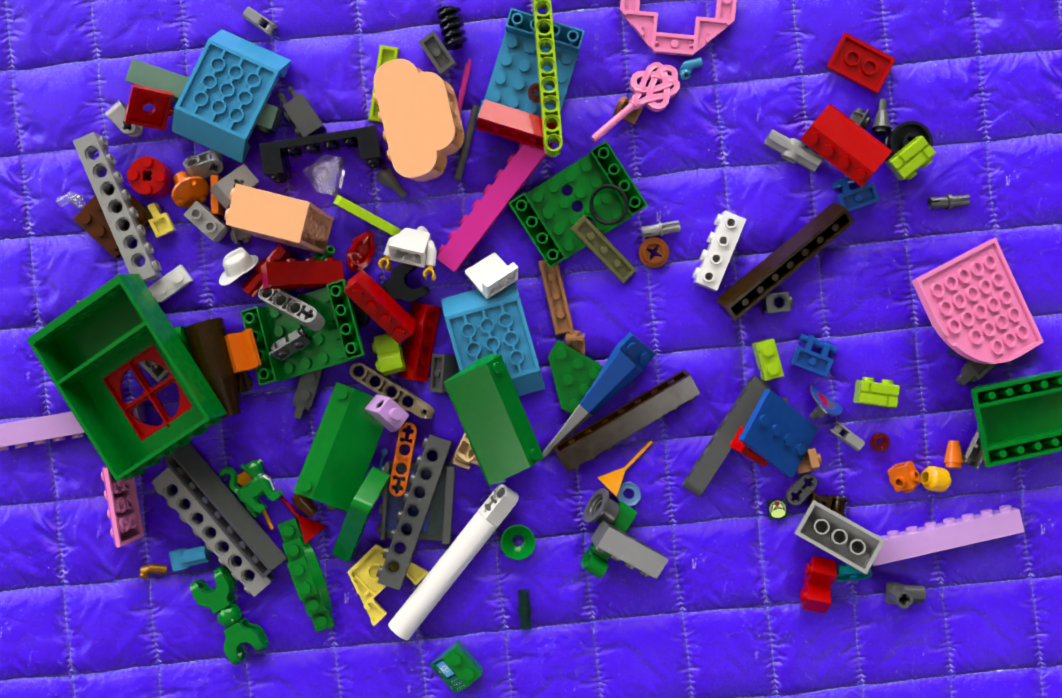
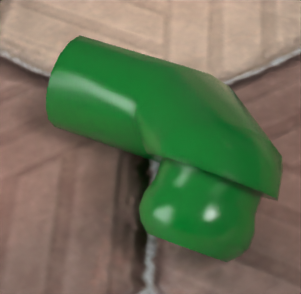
M328 245L322 256L319 253H315L312 258H316L317 261L333 258L335 247Z

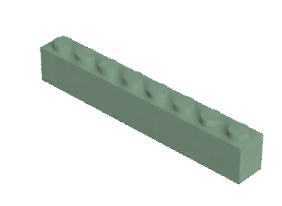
M132 59L125 81L130 83L131 87L132 84L172 92L174 95L172 102L177 103L189 77ZM266 103L256 123L258 130L267 134L270 131L276 133L283 111L279 107Z

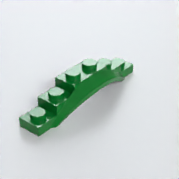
M297 517L279 523L277 526L284 542L282 546L288 560L289 572L298 597L303 601L307 615L312 619L316 633L335 626L331 613L332 606L323 571L310 542L304 543Z

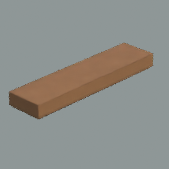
M545 260L538 261L555 335L569 333L571 330H574L559 264L549 268Z

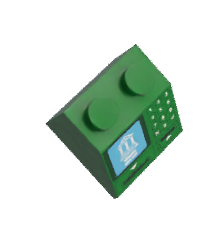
M459 639L430 663L431 668L454 694L470 686L483 672L481 664Z

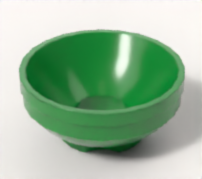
M520 524L508 527L501 537L502 551L507 557L514 560H522L529 557L535 548L533 532L528 527ZM515 535H521L524 538L522 545L517 546L513 543L512 539Z

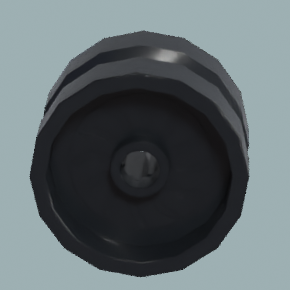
M907 121L892 129L885 135L882 142L893 151L886 161L917 136L922 135L932 147L933 139L929 129L916 121Z

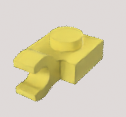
M154 202L147 205L153 216L148 221L156 238L176 230L167 212L162 214L158 203L155 204Z

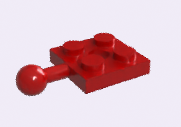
M132 84L124 118L125 123L165 131L168 116H173L174 109L171 108L173 93ZM146 104L154 105L152 111H145L143 107Z

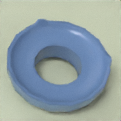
M628 481L621 484L617 499L631 507L636 505L641 499V491L636 484ZM632 489L634 497L626 498L623 494L624 490Z

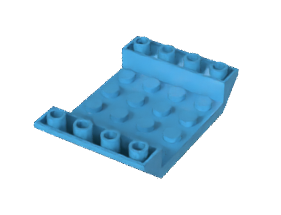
M511 8L505 25L504 38L484 100L541 117L533 14ZM553 21L561 113L585 30ZM547 29L539 30L541 33L549 32ZM544 47L541 49V51L547 53L550 51V49ZM549 66L542 68L546 72L552 70ZM550 85L544 86V89L547 91L554 89ZM482 100V102H481L478 115H479L480 110H481V107H482V105H483V102H484L483 100ZM548 104L545 106L548 110L555 109L554 105Z
M221 29L208 39L174 107L172 132L243 163L251 147L248 140L278 78L285 77L292 60Z
M516 282L489 299H486L478 289L441 299L445 321L460 371L487 354H501L518 396L546 389Z

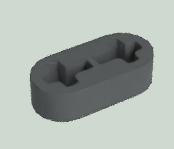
M809 473L801 474L785 492L787 502L792 505H800L816 488L817 479ZM805 478H807V479H810V478H811V480H810L811 485H810V486L805 485V486L803 487V485L805 484V481H803V480H804ZM799 490H801V491L797 494L798 500L793 499V500L791 501V499H792L791 493H792V492L797 493Z

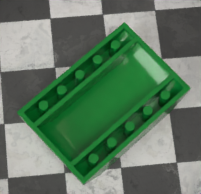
M1062 370L1047 371L979 385L971 389L985 467L988 468L1062 451Z

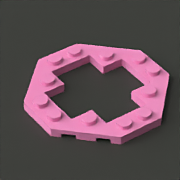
M621 0L619 12L653 53L692 57L735 21L737 0H716L715 18L696 16L694 35L656 32L658 13L639 11L640 0Z

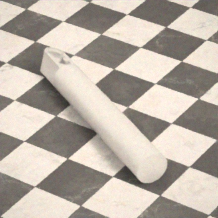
M500 484L495 488L388 623L390 629L397 636L404 640L410 639L516 505L519 496L515 491L504 484Z

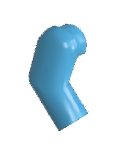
M702 58L684 61L678 71L679 78L688 80L693 69L703 67Z

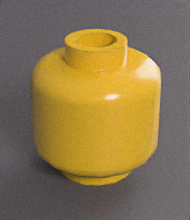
M928 466L920 475V481L928 491L944 492L951 485L950 473L945 468Z

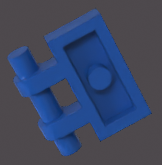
M849 177L839 178L838 181L831 184L833 190L839 188L842 190V194L837 195L836 199L839 205L847 208L848 212L880 201L875 183L865 184L863 187L859 186V188L851 191L849 185L856 182Z
M801 333L799 341L804 342L805 346L804 348L796 346L789 364L820 376L828 377L834 359L827 357L829 352L835 354L838 347L831 345V342L826 340L823 342L815 339L813 335L809 334L807 336ZM812 346L820 348V354L811 351Z

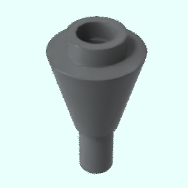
M886 99L879 100L878 111L871 129L876 135H886L887 132L891 131L886 111Z
M383 167L376 174L378 182L394 190L401 198L408 194L399 185L390 167L388 169Z

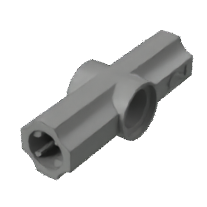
M774 129L770 131L763 144L781 154V157L786 161L794 164L797 163L812 172H815L823 158L806 148L805 144L800 140L788 138Z

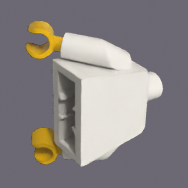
M419 226L417 230L404 228L399 234L389 238L384 251L385 257L378 261L381 269L386 264L385 270L387 272L391 271L392 263L389 260L423 268L427 265V269L423 271L425 280H427L429 273H432V281L436 279L433 266L436 264L437 251L434 242L431 240L430 233L425 227Z

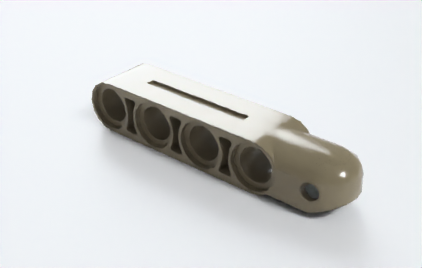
M355 363L351 366L350 375L356 381L379 395L391 398L402 409L410 411L420 418H433L435 414L434 408L411 391L390 378L383 376L382 373L365 363ZM358 366L364 368V374L361 377L356 374ZM374 376H378L381 380L378 387L372 384ZM390 386H394L397 389L395 397L388 394ZM406 396H410L413 399L411 407L406 406L404 403Z

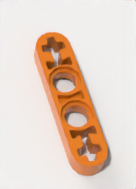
M411 422L403 423L399 429L389 483V491L393 496L404 495L408 487L417 437V427ZM408 425L414 430L413 433L409 434L408 438L412 439V443L408 441L401 442V438L406 439V432H403V430ZM403 444H407L410 447L408 455L400 453V447ZM400 463H404L407 467V471L404 474H399L396 470L397 465ZM394 476L405 477V481L401 480L400 482L403 490H400L399 493H396V489H393V485L398 483V479H394Z

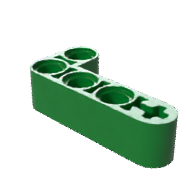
M619 501V512L611 525L626 532L634 520L637 511L624 502ZM592 542L582 557L581 566L587 572L601 579L607 571V561L610 554L606 551L604 554L594 548L595 544Z

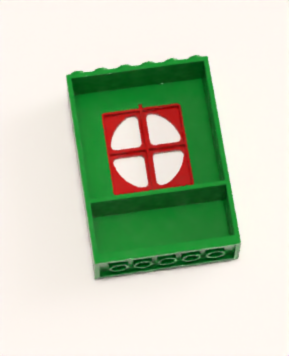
M139 274L117 275L26 339L115 481L121 479L127 481L134 476L137 477L147 471L146 468L158 464L162 461L161 458L176 452V448L185 446L192 441L193 437H198L205 433L208 427H213L223 421L221 417L227 414ZM141 361L158 363L169 372V376L152 387L139 369L138 364ZM127 370L133 372L144 390L141 396L129 404L125 403L122 395V381ZM171 383H176L179 390V407L176 414L171 417L158 399L157 394ZM146 400H150L161 416L163 423L159 426L145 424L132 414V410Z

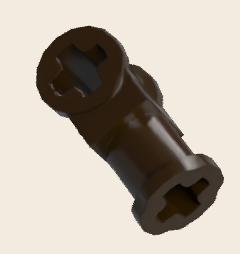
M815 491L810 493L808 507L815 500L844 517L846 516L844 511L849 498L834 494L819 495Z

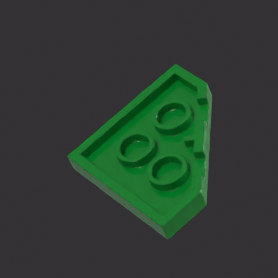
M558 339L548 354V359L561 408L572 414L604 366Z

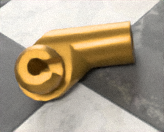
M143 565L139 569L140 578L147 579L150 577V573L166 575L167 565Z

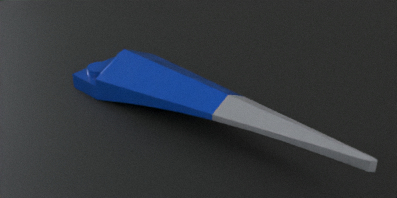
M629 332L615 346L588 392L563 427L542 452L544 458L554 450V446L564 441L643 371V367L656 355L653 350Z

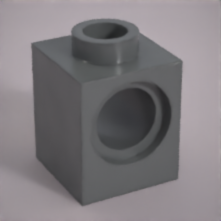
M789 292L767 294L762 299L763 314L791 311L790 307L793 306L792 296H789ZM775 298L781 299L782 305L780 308L774 305Z

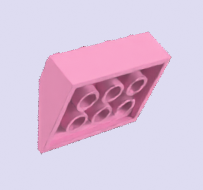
M107 466L102 467L101 479L105 485L104 497L108 503L107 515L112 527L110 534L114 539L116 548L144 537L135 477L127 481L125 479L115 481Z

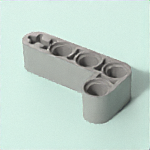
M263 285L261 286L258 296L273 310L310 330L318 331L324 327V317L314 307L289 295L292 289L263 290Z

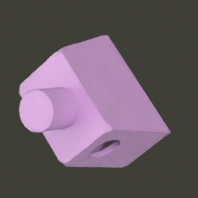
M378 394L365 407V410L390 432L397 431L409 417V414L391 398Z

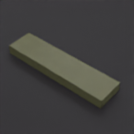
M585 215L570 228L621 283L624 284L637 271Z

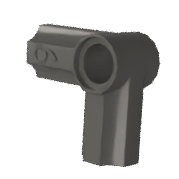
M886 582L885 602L888 604L897 605L900 608H908L910 604L924 603L926 599L925 586L904 585L899 582Z

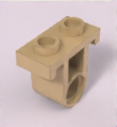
M464 433L451 462L469 470L471 467L469 466L470 463L477 466L480 465L467 435Z

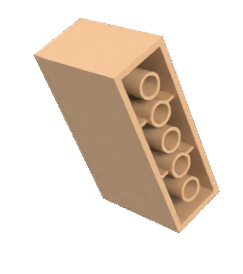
M235 184V188H232L230 192V208L225 212V225L261 239L324 254L334 220L332 216L308 201Z

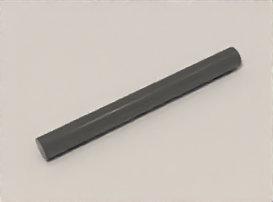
M477 105L472 106L454 179L458 181L462 179L472 141L476 118L480 109Z

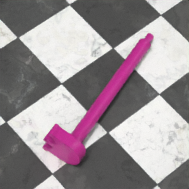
M470 58L465 64L457 98L460 115L472 66Z

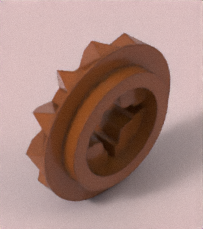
M657 237L644 240L638 252L640 261L651 268L662 266L669 257L668 245ZM656 246H658L657 253L660 256H654L650 260L651 253L648 252V250H653Z

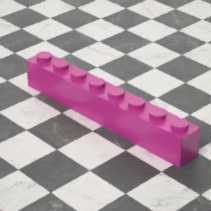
M523 143L518 145L519 151L516 154L512 153L506 161L508 165L504 170L501 168L494 177L496 180L492 185H487L483 191L485 195L481 200L477 199L472 205V212L469 215H464L459 222L461 226L458 230L454 229L448 236V243L446 245L442 244L437 250L438 256L436 259L454 273L459 270L509 205L508 203L513 200L546 157L544 150Z

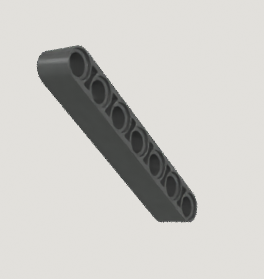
M756 376L751 377L686 476L682 487L698 497L703 493L732 449L729 445L741 426H746L764 390H770V385Z

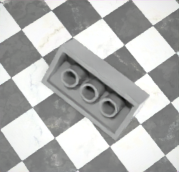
M815 500L812 501L793 533L866 575L885 542V539Z

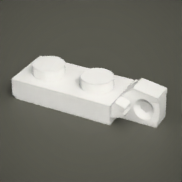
M180 264L149 286L148 289L157 303L166 301L187 286L193 279L184 266Z

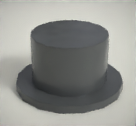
M600 488L590 497L583 514L584 521L588 524L595 521L600 524L604 520L611 524L617 517L619 504L609 498V491L605 488Z

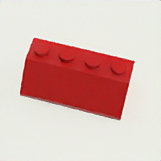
M832 104L825 108L800 139L861 187L870 180L893 152Z

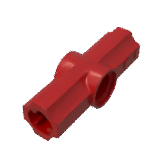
M279 244L267 259L265 258L257 264L254 269L255 272L241 287L247 294L255 298L263 285L261 266L269 259H278L279 262L291 259L293 255Z

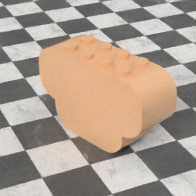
M395 59L382 64L374 75V99L380 109L378 117L384 127L382 133L389 148L387 150L388 158L392 161L396 172L406 178L418 182L436 179L446 169L447 156L456 153L464 142V129L455 91L448 82L444 81L437 74L423 72L408 60Z

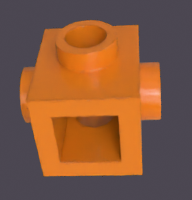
M913 461L894 464L887 470L890 483L894 487L895 492L904 491V493L914 491L915 487L921 482L920 474L915 469Z

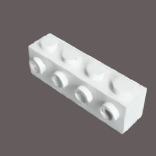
M726 210L722 214L717 215L714 225H717L715 231L710 232L707 239L709 243L708 248L702 251L699 259L702 261L699 268L696 267L693 273L694 284L713 292L718 290L747 219Z

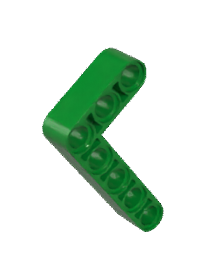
M374 466L372 467L350 504L332 555L348 563L351 561L372 509L387 485L390 474Z

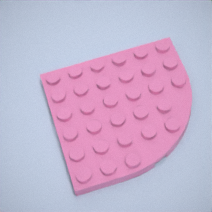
M996 238L990 239L912 280V284L925 312L938 335L951 349L966 359L981 364L1005 363L1022 356L1044 342Z

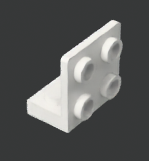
M494 252L465 270V275L484 297L489 299L518 280V266L514 262L506 265Z

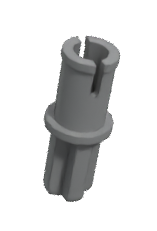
M678 220L661 223L660 221L659 224L642 226L643 238L658 235L663 237V234L679 232L681 230Z

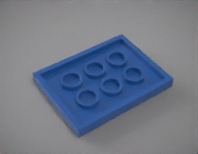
M765 389L738 440L786 477L793 478L818 428L773 391Z

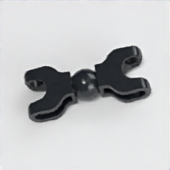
M405 263L394 267L389 281L383 283L384 285H379L395 301L402 299L408 302H416L430 294V289L427 286L413 289L408 285V275L416 270L417 266ZM351 299L359 330L369 324L371 317Z

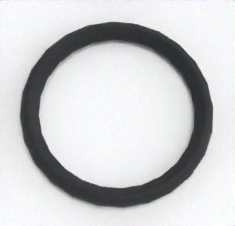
M604 184L593 191L589 201V208L591 214L598 222L605 225H614L625 218L629 202L625 192L620 187L613 184ZM605 188L617 190L622 195L625 203L622 215L613 221H605L599 218L593 207L596 194Z

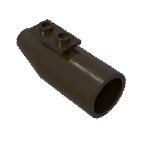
M223 318L210 319L185 327L184 330L193 360L227 412L221 418L241 413L240 393L252 390L253 382L251 376L247 375V371L234 373L224 337L227 335Z

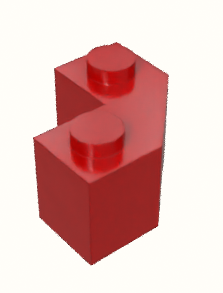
M813 556L810 562L806 563L803 588L799 595L803 610L825 614L830 607V587L837 577L836 560Z

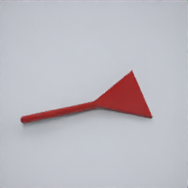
M283 496L280 497L282 502L298 518L305 544L327 527L299 515Z

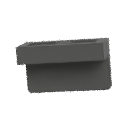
M435 31L419 41V44L440 75L445 78L446 75L444 73L457 64Z
M432 353L430 392L448 393L443 382L460 372L455 355Z

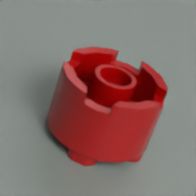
M143 156L134 161L127 171V178L131 187L144 196L161 198L167 195L173 188L172 170L168 165L156 158Z

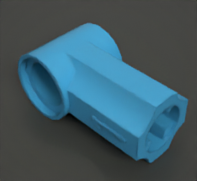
M205 545L170 551L169 557L172 571H179L192 565L209 562L210 551Z

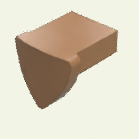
M622 96L619 99L613 117L629 104L630 100L626 96ZM644 107L633 110L622 120L634 126Z

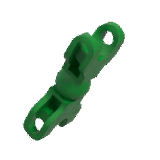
M220 566L214 572L217 584L216 589L210 588L204 580L200 579L191 583L190 591L197 604L210 608L213 614L218 612V622L223 627H226L223 630L226 636L224 652L232 664L238 665L245 658L243 642L250 643L256 651H263L268 648L269 640L261 626L250 623L246 617L242 618L241 608L233 603L236 601L233 595L236 581L226 566Z

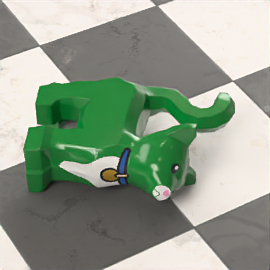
M261 459L252 460L246 465H240L248 475L253 477L243 487L236 485L238 476L233 468L225 467L219 473L220 477L227 474L230 475L229 487L231 491L245 504L246 509L254 518H257L268 507L265 503L259 501V497L265 494L274 502L285 494L282 490L277 491L271 478L264 472V462Z

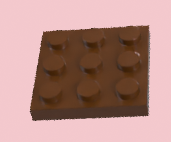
M114 186L109 190L110 195L114 193ZM130 193L131 205L136 208L139 214L137 219L146 228L150 224L148 220L152 219L153 216ZM95 195L73 220L114 258L118 259L121 253ZM122 204L117 207L118 213L122 210ZM129 221L124 226L125 230H128L130 227Z

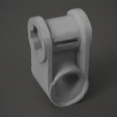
M118 100L105 112L106 116L123 133L128 134L130 137L136 138L143 133V126L125 123L124 118L127 106L122 101Z
M210 149L201 154L188 157L183 165L191 177L198 176L205 179L222 172V154Z

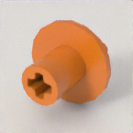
M186 171L175 174L173 177L175 186L171 194L174 204L178 207L190 208L196 200L201 203L206 202L205 198L209 193V185L205 179L198 176L191 177Z

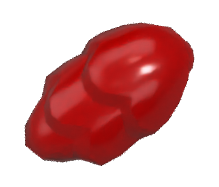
M367 231L355 237L351 246L347 249L346 264L351 271L357 272L369 265L376 250L372 232Z

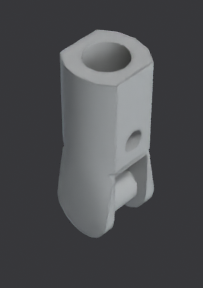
M249 6L242 14L244 19L270 37L273 36L271 33L274 29L278 28L276 24ZM265 22H267L268 25H267L266 28L264 29L262 26L264 25Z
M836 421L835 427L829 431L856 452L859 451L865 444V441L843 424ZM842 429L846 431L843 436L839 435Z

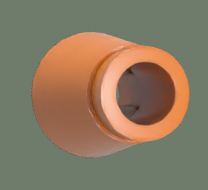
M948 441L943 462L945 463V468L962 469L964 461L960 441Z

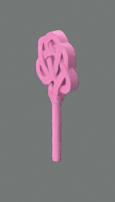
M654 62L645 71L634 73L629 84L630 89L635 94L630 99L629 104L590 137L593 142L598 141L630 112L641 109L645 105L651 111H663L667 107L669 99L674 97L680 89L676 68L671 65ZM650 80L648 87H645L647 81Z

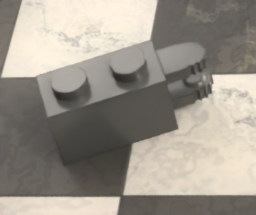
M289 86L288 91L294 97L289 102L282 92L278 94L286 110L284 115L290 123L294 122L296 126L294 130L299 137L318 135L326 130L317 113L302 93L298 95L294 88Z

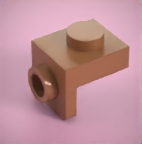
M571 330L570 333H566V344L585 355L586 333H581L579 330Z
M816 448L806 451L797 469L798 474L814 472L820 468L822 459L820 453L816 452Z

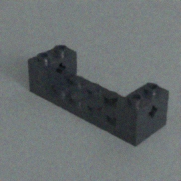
M374 125L259 144L263 173L266 177L275 181V183H285L287 179L292 178L289 156L297 158L301 157L303 153L315 155L320 154L322 150L334 152L339 151L340 147H347L349 149L359 147L361 160L366 166H370V168L381 167V164L386 163L381 132Z

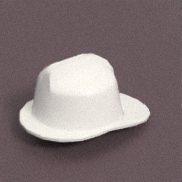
M238 248L228 253L223 259L225 271L219 279L220 285H229L243 274L252 270L259 262V258L256 255H249L244 248Z

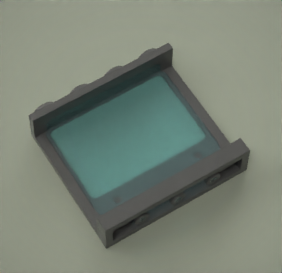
M387 461L385 466L382 465L381 470L391 475L394 461ZM414 462L411 465L409 481L412 473L416 474L418 469ZM400 463L397 465L396 470L399 474H404L407 471V467L404 463ZM445 464L419 540L442 541V544L451 543L456 465ZM424 469L422 477L424 479L431 478V471ZM394 476V479H398V483L393 485V489H396V493H399L400 490H403L400 482L401 480L405 481V477ZM390 478L380 495L383 496V504L379 505V515H382V522L378 524V534H381L380 540L390 538L393 528L396 529L399 523L396 521L399 510L403 511L405 503H402L404 495L393 496L390 493ZM409 481L406 492H409L412 486L409 485ZM417 487L415 490L416 496L419 498L424 497L425 490L422 487ZM414 505L409 507V513L412 516H417L419 513L418 508ZM404 524L402 527L403 532L411 534L412 527L409 524Z

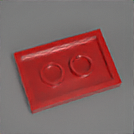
M845 32L825 68L876 95L896 59Z

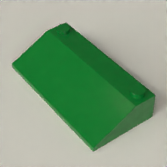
M487 354L443 382L488 485L491 486L528 469L544 458L501 354Z
M336 382L296 483L294 493L348 512L353 498L365 479L384 426L365 410V407L374 396Z

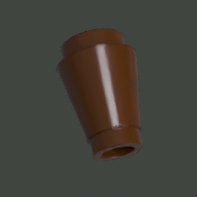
M296 493L291 497L292 504L309 517H312L319 510L310 498Z

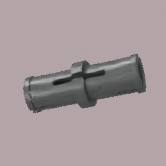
M946 194L942 197H929L927 204L931 203V205H928L929 209H952L953 207L969 206L970 200L966 199L970 198L969 194L955 196Z

